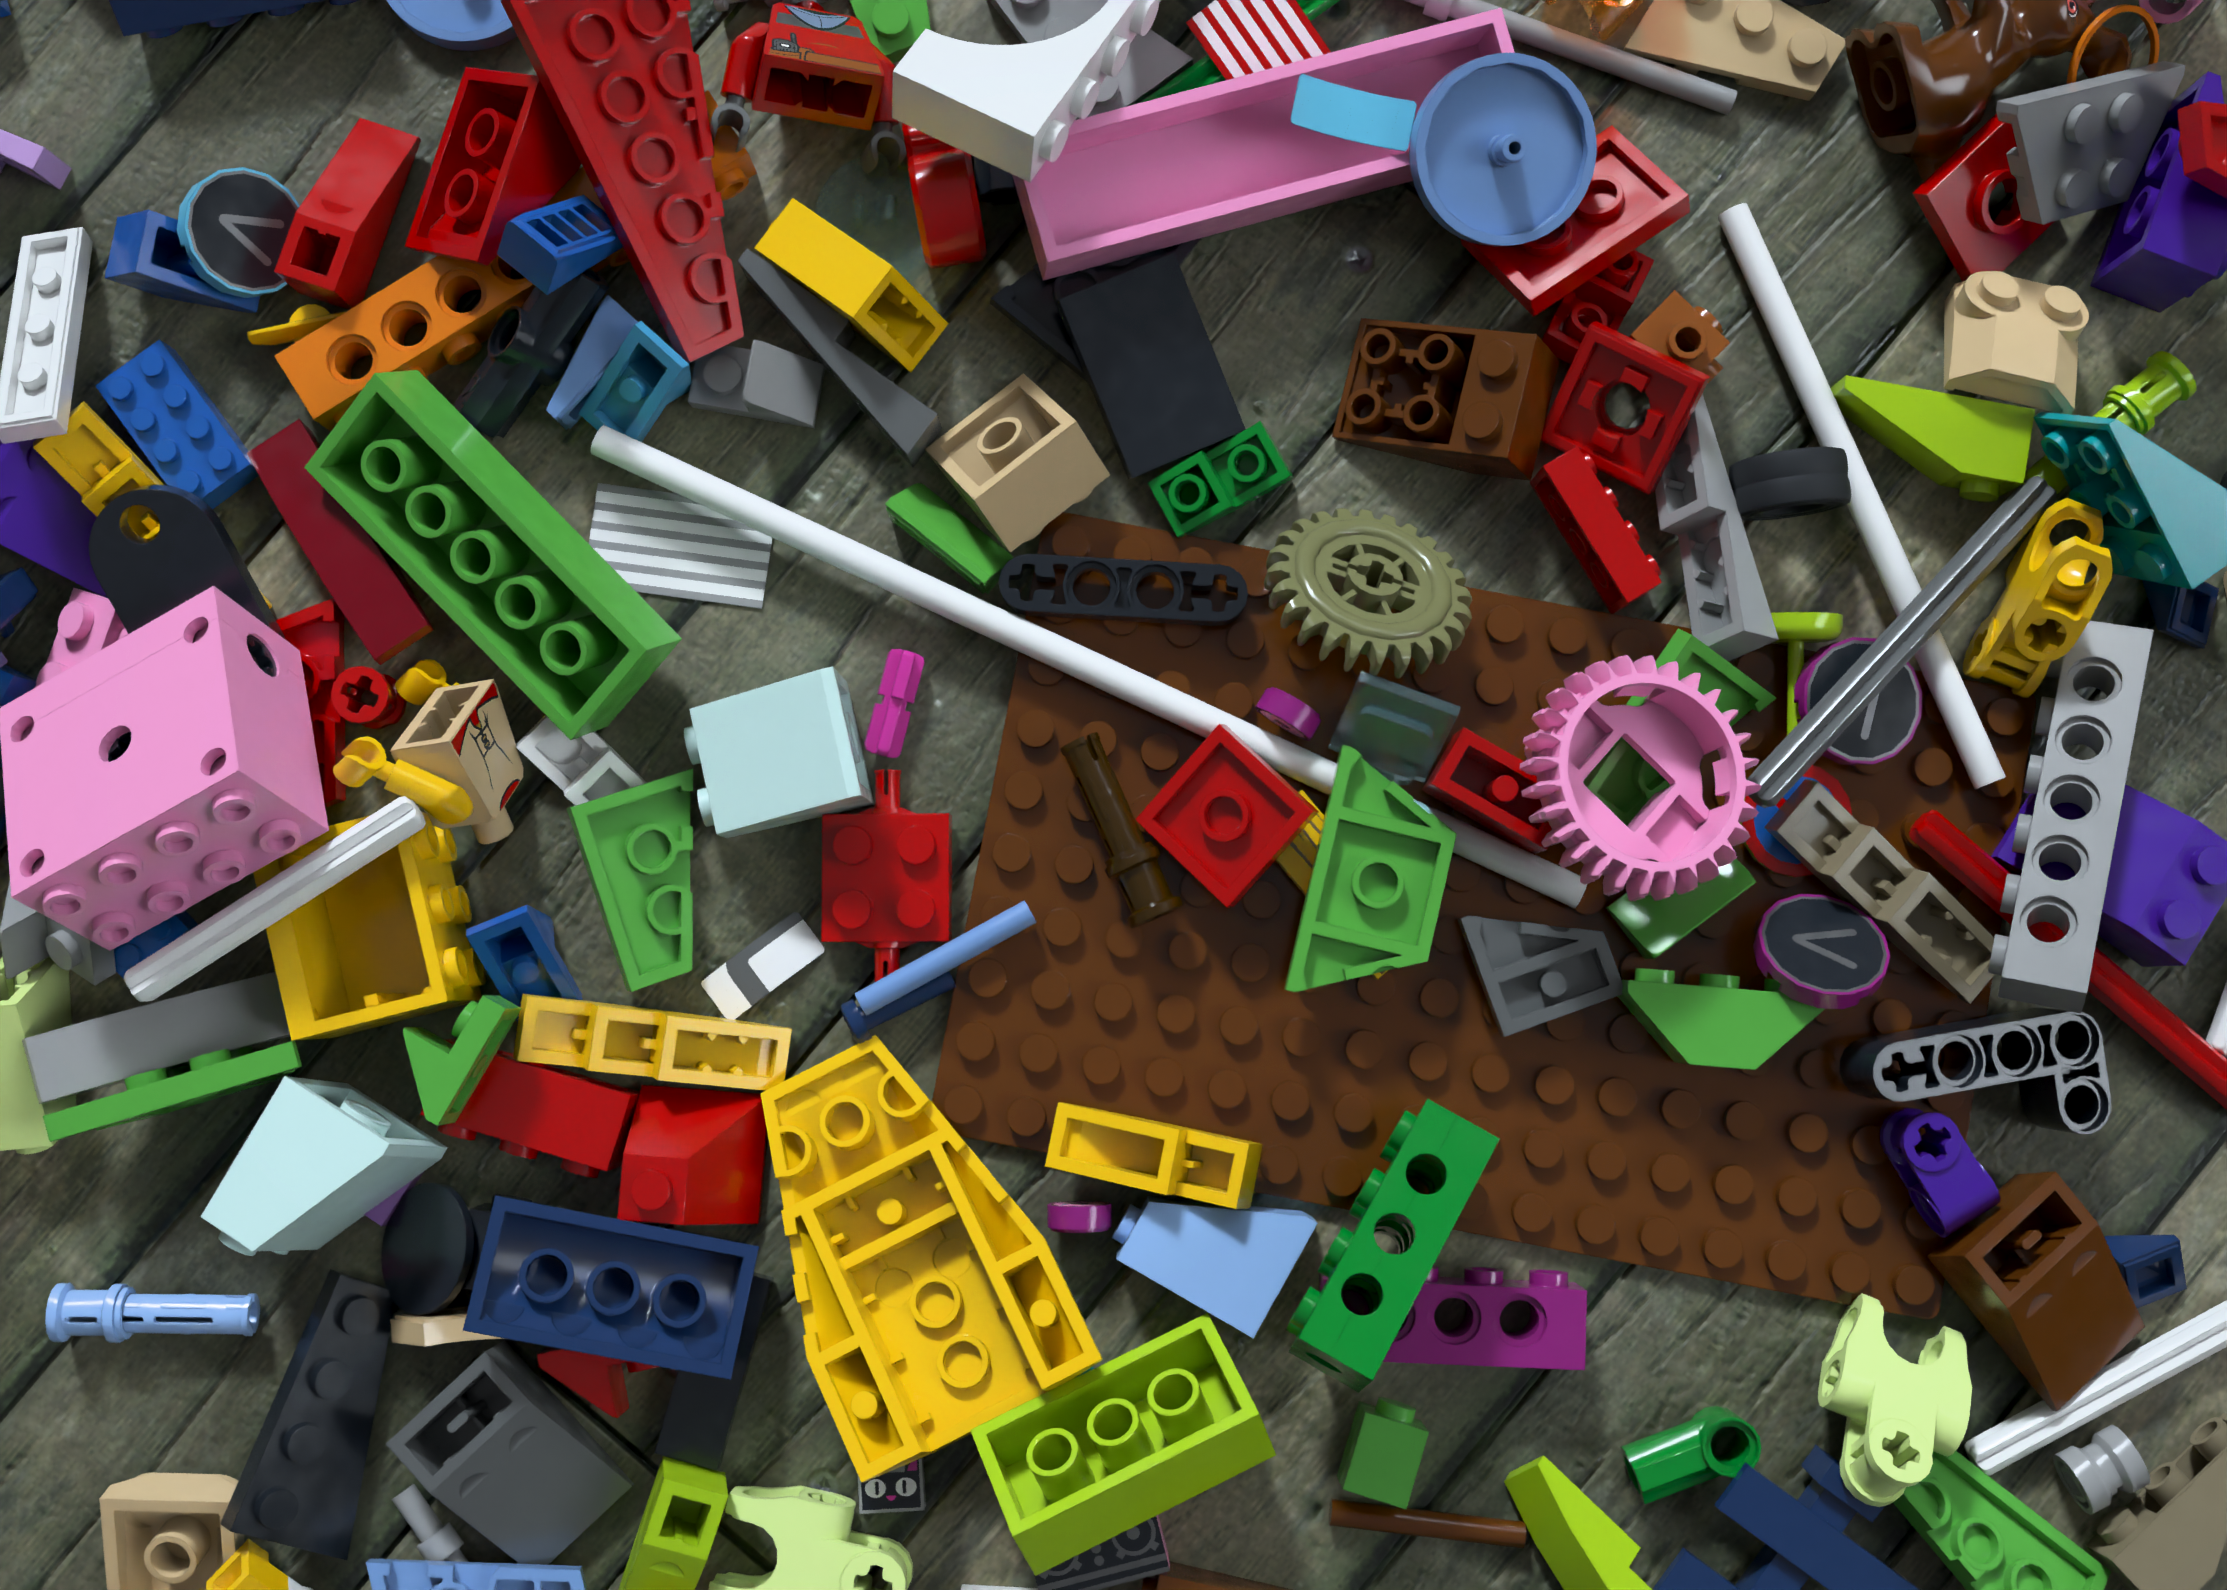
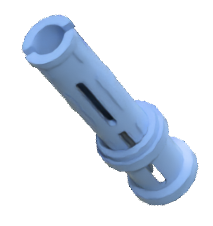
M58 1283L52 1289L47 1302L46 1332L52 1342H65L71 1336H104L105 1340L109 1343H120L129 1339L133 1333L184 1335L243 1334L244 1336H253L259 1324L260 1301L256 1293H249L248 1295L137 1294L133 1287L122 1283L113 1284L109 1290H77L71 1283Z

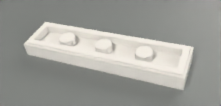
M83 227L22 237L0 375V440L3 444L67 434L93 241Z

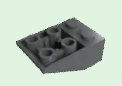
M505 1340L485 1351L386 1443L390 1450L432 1496L519 1564L549 1565L634 1485L630 1478Z

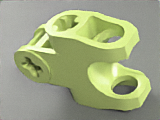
M1861 1293L1851 1305L1846 1307L1838 1324L1832 1345L1822 1361L1818 1402L1820 1406L1847 1417L1842 1456L1839 1462L1840 1475L1845 1487L1855 1498L1866 1505L1882 1507L1893 1503L1904 1493L1906 1487L1918 1484L1930 1473L1933 1464V1451L1948 1457L1958 1449L1968 1426L1972 1384L1968 1370L1967 1345L1961 1332L1943 1326L1938 1335L1926 1341L1925 1347L1920 1353L1918 1364L1910 1363L1898 1356L1886 1340L1883 1330L1884 1310L1880 1301Z
M801 1485L791 1487L735 1486L728 1495L725 1513L732 1515L737 1520L764 1528L773 1538L777 1548V1564L773 1571L763 1575H745L733 1572L726 1574L717 1573L714 1580L710 1581L708 1590H908L913 1578V1562L909 1552L900 1542L888 1537L851 1530L856 1502L851 1498ZM872 1565L883 1568L882 1576L887 1581L883 1589L872 1587V1576L868 1574Z

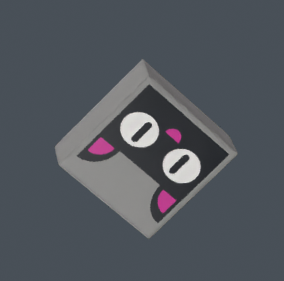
M924 1457L861 1483L858 1476L859 1514L925 1510Z

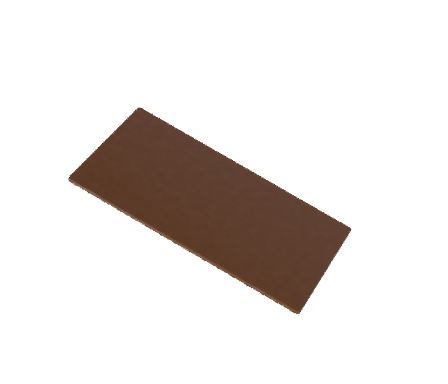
M1062 512L1044 526L1037 554L1229 566L1239 572L1247 584L1248 597L1244 611L1235 621L1222 626L1025 615V620L1335 763H1337L1342 745L1353 747L1362 754L1361 758L1390 782L1394 781L1413 799L1523 850L1525 849L1422 791L1452 736L1465 727L1517 758L1526 761L1528 759L1524 752L1525 744H1523V739L1540 729L1531 718L1539 710L1547 707L1551 708L1545 697L1557 688H1565L1564 679L1576 672L1585 673V668L1595 662L1605 661L1608 664L1613 659L1628 655L1632 662L1643 656L1650 655L1656 661L1678 628L1692 635L1691 628L1466 587L1472 596V602L1469 607L1472 620L1465 631L1461 645L1455 651H1450L1443 664H1436L1432 658L1427 670L1423 674H1419L1416 671L1414 659L1411 657L1405 673L1397 679L1394 676L1393 662L1389 657H1385L1379 673L1374 678H1371L1369 674L1370 662L1367 655L1360 654L1352 668L1345 672V649L1338 646L1329 653L1325 660L1320 661L1319 653L1324 637L1320 634L1312 636L1304 645L1298 646V635L1304 621L1295 620L1287 628H1281L1280 620L1287 603L1277 609H1270L1269 599L1272 590H1267L1264 587V580L1268 571L1266 561L1270 550L1190 535L1178 538L1174 532ZM1034 570L1028 601L1033 600L1035 590L1043 589L1055 590V598L1052 604H1065L1063 581L1067 570H1054L1056 583L1038 581ZM1094 571L1081 574L1073 586V593L1077 600L1089 606L1102 603L1110 592V584L1106 577ZM1151 575L1142 579L1136 590L1141 604L1151 609H1161L1167 606L1174 595L1171 583L1159 575ZM1181 576L1184 595L1179 611L1192 612L1191 598L1211 600L1212 611L1216 612L1224 611L1227 601L1237 600L1236 593L1226 591L1224 580H1213L1211 590L1194 591L1191 590L1194 577ZM1393 608L1391 610L1392 614L1402 612ZM1770 643L1728 661L1776 697L1760 713L1752 709L1731 727L1734 734L1746 732L1751 734L1750 739L1740 746L1742 756L1759 759L1757 765L1745 770L1746 779L1787 736L1788 646ZM1804 649V663L1816 652ZM1018 652L964 933L1024 900L1037 923L958 966L955 979L956 988L953 989L932 1103L961 1137L1048 1153L1058 1102L1263 1144L1254 1192L1350 1210L1372 1170L1376 1168L1383 1173L1386 1172L1390 1163L1379 1156L1404 1111L1407 1110L1417 1116L1426 1100L1429 1099L1500 1138L1452 1230L1851 1305L1863 1293L1878 1299L1883 1306L1884 1312L1921 1319H1932L1937 1316L1940 1310L1945 1278L1927 1256L1947 1237L1942 1238L1937 1235L1916 1210L1910 1199L1908 1189L1882 1149L1880 1128L1884 1119L1893 1111L1901 1108H1916L1923 1112L1940 1113L1950 1118L1958 1127L1965 1142H1967L1975 1089L1904 1102L1860 1096L1850 1091L1843 1083L1839 1072L1840 1058L1844 1049L1851 1042L1860 1038L1987 1016L1992 979L1972 1003L1969 1004L1958 998L1886 939L1890 959L1880 988L1871 997L1870 993L1868 996L1860 998L1858 1005L1845 1009L1823 1010L1756 1070L1675 1063L1617 996L1509 1036H1500L1457 920L1465 916L1603 931L1621 980H1634L1635 968L1675 971L1674 984L1699 986L1700 973L1740 976L1739 989L1764 991V979L1774 978L1770 973H1768L1766 978L1757 966L1753 943L1763 914L1778 900L1798 894L1826 895L1839 900L1842 899L1814 874L1791 877L1772 873L1756 862L1744 843L1732 846L1736 852V859L1751 873L1756 883L1654 959H1644L1606 909L1607 906L1627 892L1626 884L1619 893L1610 896L1605 895L1603 891L1604 875H1601L1599 879L1587 884L1576 908H1572L1458 854L1452 853L1427 962L1388 970L1379 979H1375L1372 975H1367L1299 992L1286 991L1284 987L1306 896L1276 860L1234 907L1227 908L1136 821L1145 842L1151 841L1154 846H1158L1161 856L1157 862L1172 895L1180 896L1184 905L1151 922L1130 928L1127 919L1131 912L1117 880L1108 878L1105 872L1107 868L1105 862L1110 857L1067 760L1060 750L1066 744L1084 736L1086 740V736L1097 732L1132 814L1136 819L1206 738ZM1914 670L1922 690L1921 719L1912 740L1896 756L1872 765H1842L1821 755L1813 766L1822 768L1839 781L1850 799L1852 815L1860 824L1874 827L1915 869L1930 873L1995 938V934L2000 935L2002 917L1913 842L1908 833L1912 825L1923 813L1937 810L1988 855L1991 856L2020 809L2036 699L2033 694L2028 698L2015 695L2010 687L1962 679L2006 775L2003 779L1974 789L1922 671ZM1266 688H1278L1299 699L1320 715L1321 723L1310 741L1303 740L1285 731L1262 716L1255 709ZM1613 690L1598 698L1597 701L1606 706L1626 705L1631 696L1614 697ZM1718 750L1705 754L1700 762L1703 786L1702 798L1709 810L1720 807L1725 803V796L1715 795V776L1712 763L1721 760ZM1276 771L1297 792L1303 790L1325 816L1329 799L1328 794ZM1560 842L1534 855L1560 866L1559 862L1566 847ZM1578 861L1564 869L1581 876L1584 864ZM1943 1048L1938 1056L1939 1069L1942 1068L1945 1054ZM1892 1061L1891 1065L1882 1068V1071L1888 1069L1900 1070L1898 1061ZM1925 1128L1918 1129L1921 1136L1926 1133ZM1920 1143L1914 1146L1915 1150H1922ZM1406 1177L1409 1185L1416 1192L1429 1194L1426 1185L1421 1180L1415 1177Z

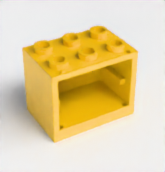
M422 812L426 821L423 829L266 928L291 1041L336 1038L465 1005L471 1001H480L482 995L479 986L486 983V971L474 949L470 948L466 937L465 923L471 922L472 913L465 889L461 885L456 886L451 861L457 859V847L451 828L440 829L434 826L427 814ZM369 816L328 826L329 831L256 870L253 872L256 887L267 882Z

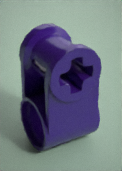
M1901 1108L1893 1111L1884 1119L1880 1128L1882 1149L1908 1189L1910 1199L1916 1210L1937 1235L1942 1238L1949 1236L2000 1203L2001 1197L1994 1181L1976 1160L1960 1134L1958 1127L1950 1118L1936 1112H1923L1916 1108ZM1925 1128L1926 1133L1921 1136L1918 1129ZM1918 1143H1920L1922 1147V1150L1917 1151L1914 1148V1146Z

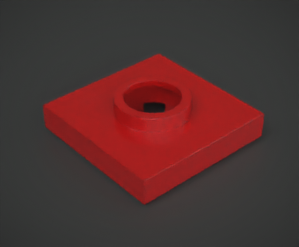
M1997 113L1913 192L1916 201L1962 281H1966L1970 275L1976 272H2003L2055 222L2039 224L2021 218L2016 197L2017 180L2011 175L2006 155L2013 147H2017L2012 124L1998 121ZM2003 182L2005 192L2013 193V204L2010 211L2001 210L1996 219L1992 221L1988 212L1989 198L1997 184Z
M1595 321L1589 325L1545 420L1541 441L1565 453L1578 446L1582 454L1586 452L1590 455L1598 470L1650 495L1655 491L1710 376ZM1618 383L1631 384L1641 393L1645 391L1649 398L1650 408L1647 410L1646 419L1637 427L1625 428L1618 426L1610 419L1607 413V395L1613 386Z

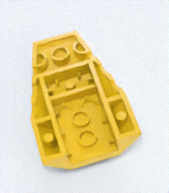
M876 1035L761 1093L775 1178L779 1180L783 1210H781L784 1231L785 1236L789 1237L795 1272V1275H792L795 1294L797 1303H800L806 1334L803 1335L806 1357L861 1483L951 1445L970 1435L971 1429L1074 1379L1103 1360L1044 1236Z

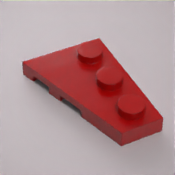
M333 598L276 620L285 636V640L300 650L325 808L346 800V785L341 783L333 773L334 766L344 758L341 752L345 749V719L338 715L331 700L333 683L338 675L345 671L344 614Z

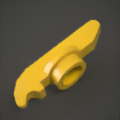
M307 304L298 308L292 314L289 323L248 331V340L253 345H279L293 341L296 343L346 311L331 314L327 309L317 304Z

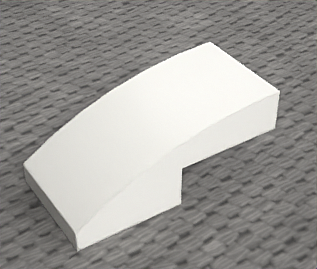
M546 715L516 744V748L562 789L564 796L574 805L647 783L596 732L570 740Z

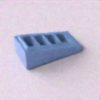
M609 295L605 297L598 307L546 409L566 430L568 428L571 429L582 417L578 414L634 324L638 323Z

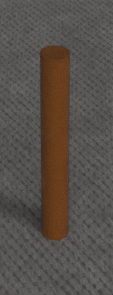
M1331 1499L1329 1526L1522 1549L1525 1546L1526 1524L1523 1521L1414 1508L1403 1509L1396 1506Z

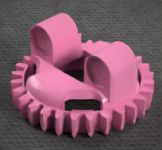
M1628 655L1617 657L1608 664L1605 661H1598L1586 667L1585 673L1576 672L1564 679L1565 688H1557L1545 697L1551 708L1547 707L1533 714L1531 719L1540 729L1524 737V752L1528 760L1520 763L1519 768L1530 775L1537 776V783L1522 790L1521 793L1522 797L1540 799L1542 808L1529 817L1530 823H1544L1548 821L1552 828L1541 842L1542 845L1548 847L1561 842L1566 847L1559 862L1562 868L1581 861L1584 864L1580 877L1582 884L1586 885L1594 882L1601 875H1604V894L1610 896L1619 893L1626 884L1629 901L1645 898L1649 891L1654 901L1670 897L1674 894V890L1678 895H1681L1698 887V882L1702 884L1718 876V867L1730 864L1737 858L1732 846L1744 843L1751 837L1749 832L1739 822L1753 819L1759 812L1746 803L1744 798L1758 792L1762 787L1759 784L1746 780L1745 770L1757 765L1759 759L1742 756L1740 746L1750 739L1751 734L1747 732L1734 734L1729 725L1737 716L1738 710L1732 709L1721 713L1715 706L1721 694V689H1714L1703 695L1698 691L1701 678L1700 673H1692L1679 681L1677 661L1668 662L1657 669L1652 655L1643 656L1635 662H1632ZM1613 690L1614 697H1646L1644 704L1640 706H1606L1597 701L1598 698ZM1621 737L1670 784L1668 788L1655 793L1627 826L1583 783L1584 779ZM1718 750L1721 760L1712 763L1715 776V795L1725 796V803L1720 807L1709 810L1702 798L1703 786L1700 762L1705 754Z

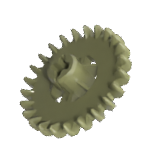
M1337 508L1333 516L1325 511L1312 513L1310 520L1303 518L1296 520L1292 523L1290 530H1286L1278 535L1275 547L1270 550L1266 561L1268 571L1265 576L1264 587L1267 590H1272L1269 607L1274 610L1287 603L1280 620L1281 628H1287L1295 620L1304 621L1298 635V646L1304 645L1312 636L1320 634L1324 637L1319 653L1320 661L1325 660L1329 653L1338 646L1345 649V672L1352 668L1360 654L1367 655L1370 662L1369 674L1371 678H1374L1379 673L1385 657H1389L1393 662L1394 676L1397 679L1405 673L1411 657L1414 659L1416 671L1419 674H1423L1427 670L1432 658L1436 664H1443L1450 651H1455L1464 639L1465 631L1472 620L1469 609L1472 596L1469 590L1464 587L1466 578L1462 571L1452 568L1455 561L1452 556L1446 551H1435L1438 544L1437 541L1430 536L1419 538L1416 536L1417 527L1409 523L1402 527L1397 526L1393 516L1384 514L1380 520L1375 519L1370 510L1360 509L1358 515L1353 516L1348 509ZM1350 558V562H1346L1340 559ZM1393 608L1402 612L1392 614L1391 610Z

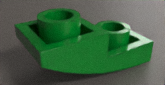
M1259 421L1207 453L1203 451L1196 453L1149 481L1148 485L1176 536L1181 538L1245 506L1294 477L1264 423Z

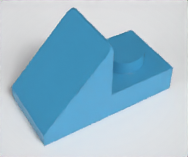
M640 321L634 324L578 414L597 431L605 425L642 442L666 405L690 391L692 382L690 365L647 325Z

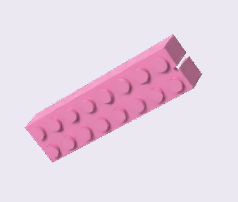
M1502 8L1089 116L1085 119L1074 120L1069 128L1065 146L1056 161L1050 162L1046 160L1031 182L1012 174L1043 281L1413 181L1409 163V147L1406 151L1388 149L1330 136L1293 124L1291 122V114L1299 76L1306 74L1348 88L1414 101L1417 104L1415 120L1417 112L1430 90L1446 74L1462 64L1486 55L1515 53Z

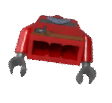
M804 0L795 5L785 3L773 4L769 23L757 22L737 36L731 44L720 92L726 98L725 104L718 106L714 110L710 122L713 146L717 129L727 125L735 128L739 133L736 152L744 148L750 128V118L744 110V104L751 103V108L755 111L869 131L871 126H874V136L860 155L861 168L866 174H871L877 166L878 152H881L888 159L889 176H892L906 155L904 142L893 132V126L899 124L898 120L892 118L893 70L895 65L871 43L863 23L853 16L824 11V8L819 3L812 0Z

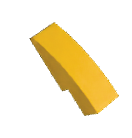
M1058 1102L1045 1167L1159 1194L1182 1196L1232 1209H1247L1251 1207L1263 1144L1149 1119Z

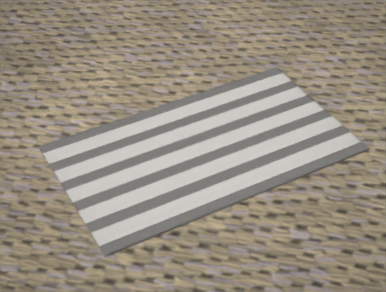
M598 483L589 545L636 592L762 609L772 537L677 493Z

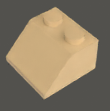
M1024 373L925 449L984 526L1010 553L1022 543L1035 538L1040 534L1044 526L1071 505L1088 497L1098 484L1110 476L1077 421Z

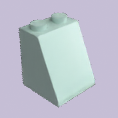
M833 666L689 709L693 726L684 728L686 748L691 763L693 765L701 763L706 788L697 790L699 808L705 826L714 825L717 835L730 838L822 817V814H835L874 805L848 683Z
M284 1076L202 1213L201 1218L221 1230L218 1239L224 1245L244 1255L254 1256L257 1251H272L287 1255L290 1250H318L363 1217L369 1210L438 1162L448 1147L348 1083Z

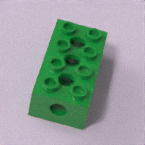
M1429 1099L1426 1100L1417 1116L1407 1110L1404 1111L1379 1156L1390 1163L1386 1172L1383 1173L1376 1168L1372 1170L1348 1213L1359 1220L1353 1232L1342 1226L1317 1272L1328 1278L1323 1289L1320 1292L1311 1286L1309 1287L1285 1329L1296 1336L1289 1353L1358 1393L1373 1381L1500 1138ZM1406 1177H1415L1421 1180L1426 1185L1429 1194L1416 1192L1409 1185ZM1382 1233L1390 1236L1396 1242L1399 1254H1389L1383 1251L1377 1245L1374 1234ZM1349 1290L1359 1293L1367 1302L1368 1315H1357L1349 1311L1342 1301L1341 1292Z

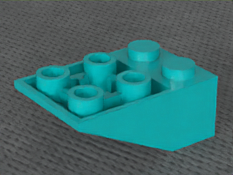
M2040 412L2033 417L2043 435L2041 445L2044 453L2055 466L2060 468L2071 489L2069 499L2101 511L2104 534L2099 546L2110 550L2114 574L2193 590L2227 566L2226 488L2118 419Z

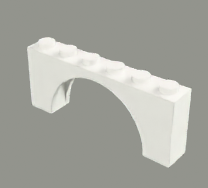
M1108 0L1099 12L1077 28L1047 40L1026 44H978L957 40L925 29L893 70L892 118L1031 182L1046 160L1050 162L1057 160L1065 146L1069 128L1077 117L1085 119L1090 114L1097 100L1100 85L1107 75L1115 77L1120 72L1127 58L1130 43L1137 34L1145 36L1156 18L1161 0Z

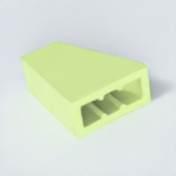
M3 956L0 958V1151L16 1150L19 1154H34L49 1149L57 1141H49L43 1116L77 1106L76 1095L39 1104L22 1043L24 1038L72 1025L69 970L60 968L50 956L11 979H6Z

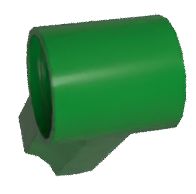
M1720 1406L1705 1407L1697 1412L1688 1422L1620 1447L1630 1480L1644 1504L1722 1475L1731 1478L1735 1477L1745 1462L1753 1468L1759 1461L1762 1449L1760 1437L1754 1427L1729 1409ZM1733 1426L1737 1438L1732 1450L1725 1455H1713L1711 1441L1716 1431L1723 1427Z

